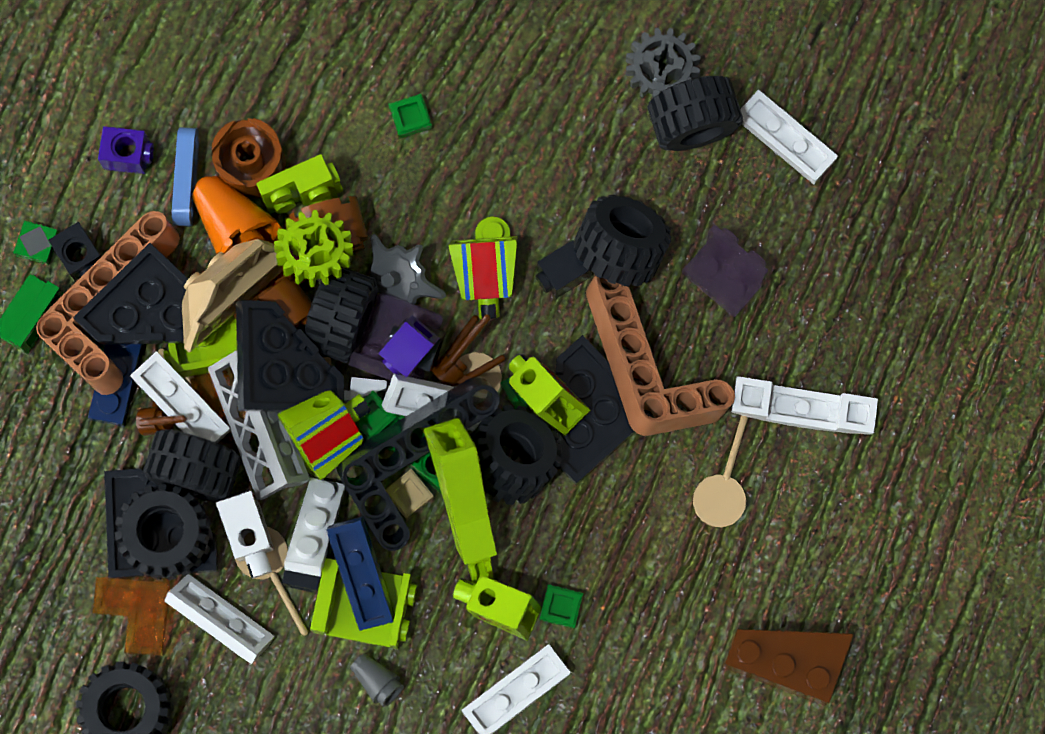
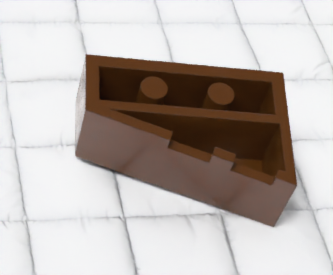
M737 629L733 634L722 668L825 706L829 704L853 634Z

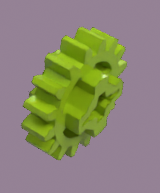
M313 210L312 216L306 218L303 212H299V221L295 222L288 218L286 219V229H278V240L274 241V251L277 253L276 263L277 266H283L285 277L293 273L295 274L296 284H300L305 278L309 279L310 287L315 286L316 279H321L325 285H328L330 275L339 279L342 277L341 267H350L349 256L353 255L350 231H344V222L342 220L332 223L331 213L328 212L324 218H319L318 211ZM329 236H331L335 242L329 240ZM290 249L293 250V255L299 257L298 261L291 255Z

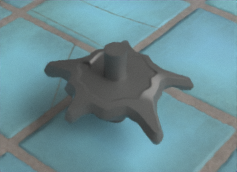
M373 234L371 236L373 262L369 277L377 280V297L380 302L389 306L397 324L403 321L404 307L412 308L418 298L423 296L437 299L445 298L446 293L425 278L426 269L419 261L423 251L422 245H416L409 250L399 245L387 249L383 246L377 235Z

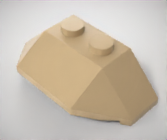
M256 239L236 244L225 254L222 251L216 254L202 274L196 272L187 280L184 285L186 292L182 302L184 348L189 353L236 313V302L251 300L283 272V266H277V253L274 251L273 243Z

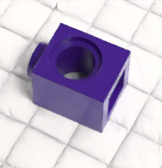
M103 126L98 161L103 169L145 174L147 163H152L154 155V144L150 143L145 131ZM127 145L136 146L134 153L130 156H120V151L123 147Z
M412 315L379 352V355L384 358L383 363L390 371L397 375L402 373L407 377L440 338Z

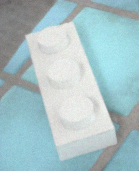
M760 90L740 109L743 116L742 125L813 185L837 160V154Z
M157 351L130 375L167 416H186L185 422L176 423L182 432L218 443L231 431L225 422Z
M393 374L382 402V407L385 412L407 416L454 387ZM476 392L472 402H483L487 394ZM450 408L446 410L441 416V421L447 422L455 418L457 409ZM478 422L477 424L473 425L468 429L475 430L477 426L480 424V422Z
M310 477L286 555L285 570L321 576L330 545L326 529L329 525L336 524L345 494L344 484Z
M189 574L176 584L166 596V603L250 664L270 646L275 637Z
M548 644L461 711L478 734H493L563 681L571 672Z

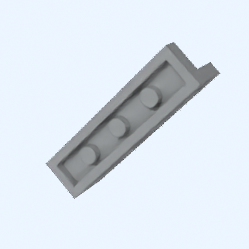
M237 350L208 367L257 500L265 499L283 488L301 486L310 481L301 455L277 416L281 412L247 411L245 420L239 417L237 412ZM229 366H231L235 376L232 387L227 385L222 372ZM251 432L256 434L259 440L257 453L252 451L249 444ZM264 466L270 469L274 483L267 487L261 476Z

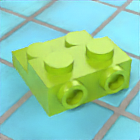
M321 154L256 183L269 214L288 212L299 201H302L304 207L321 201L338 198L337 194L343 192L341 180L333 163L326 164Z
M232 315L190 353L184 348V343H168L169 350L163 351L164 359L182 378L209 373L208 367L237 350L236 319Z

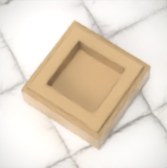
M412 469L385 489L396 508L406 520L434 498V495Z

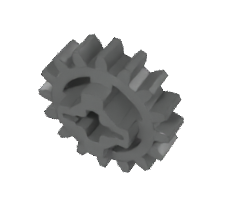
M658 27L655 28L653 37H650L646 32L642 33V44L636 41L632 42L631 50L634 53H627L626 62L631 65L626 67L625 73L626 76H634L630 81L631 88L641 87V98L650 93L653 99L660 92L675 84L699 77L700 69L695 66L700 64V55H692L695 51V43L684 44L686 34L682 33L678 38L673 37V28H669L667 34L662 35ZM660 46L653 51H649L653 47ZM673 49L678 51L683 58L678 57ZM664 55H666L667 66L663 70L662 75L659 76L660 69L658 67L660 62L663 61ZM643 73L648 74L653 82L647 80ZM672 80H678L677 82H675V83H673V84L666 85L667 83L671 82Z

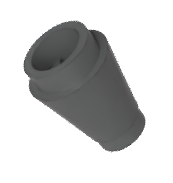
M366 653L359 656L350 667L374 703L379 702L382 707L391 704L404 688L399 682L400 677L370 658Z

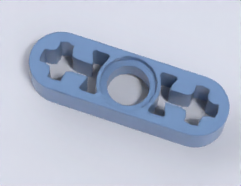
M179 127L177 133L172 198L173 226L193 225L195 204L192 199V193L197 179L199 133L197 128Z

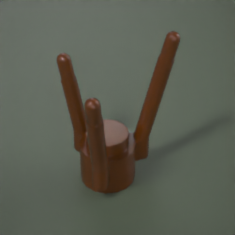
M473 315L446 353L432 368L431 371L444 385L454 387L456 384L459 385L469 378L482 375L505 361L506 357L500 355L466 375L463 373L468 367L459 357L491 319L490 315H484L477 324L478 316Z
M201 388L193 389L198 395L202 393ZM153 401L152 407L138 410L136 426L141 435L150 436L155 435L156 431L170 430L173 424L185 422L187 418L184 415L167 416ZM221 439L218 444L224 445V441Z

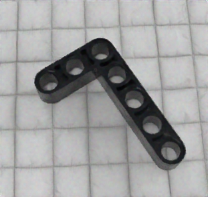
M482 377L467 379L362 442L359 447L337 466L336 470L342 483L379 544L384 549L389 551L402 549L409 540L410 532L380 481L430 452L425 434L419 440H410V434L416 428H426L443 423L441 416L446 410L450 408L457 409L456 416L453 419L459 418L465 430L493 414L499 406L500 398L498 392L486 379ZM487 390V397L483 402H472L473 396L477 391ZM384 447H395L394 453L390 458H378L379 452ZM355 465L364 467L362 474L358 477H347V472L351 467ZM370 496H381V500L376 506H365V502ZM388 525H399L395 534L391 536L383 535V531Z

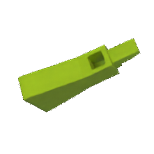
M459 418L426 427L424 432L447 510L456 549L464 564H467L473 583L476 584L480 576L493 580L490 561L491 557L497 555L488 517L476 446Z

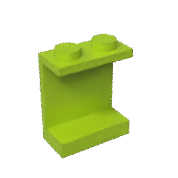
M326 558L310 630L316 634L398 649L399 642H406L410 620H405L404 618L407 605H414L417 585L411 584V574L403 573V576L381 572L395 613L394 622L359 631L337 561Z

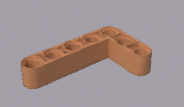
M151 211L143 215L37 322L36 331L39 337L101 395H109L116 392L122 385L123 373L88 338L89 334L73 317L149 243L166 258L176 249L180 240L179 233L165 215L159 211Z
M595 275L587 286L586 297L631 428L637 434L650 436L719 421L734 403L735 393L733 388L725 381L711 380L664 389L629 287L622 286L619 283L612 284L604 278L600 279ZM601 284L607 285L610 290L605 289ZM612 315L617 316L621 321L615 320ZM622 346L629 348L632 353L626 352ZM633 378L639 379L643 385L637 384ZM709 398L716 400L719 405H716L713 402H711ZM677 404H680V405H682L683 407H685V409L687 410V412L681 410V409L677 406ZM644 410L650 411L655 418L649 417Z

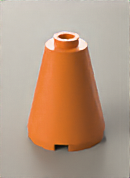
M206 176L195 184L192 199L216 254L221 251L225 254L236 244L256 239L273 244L274 241L278 240L277 231L279 228L282 229L277 220L235 188L222 181L220 177Z

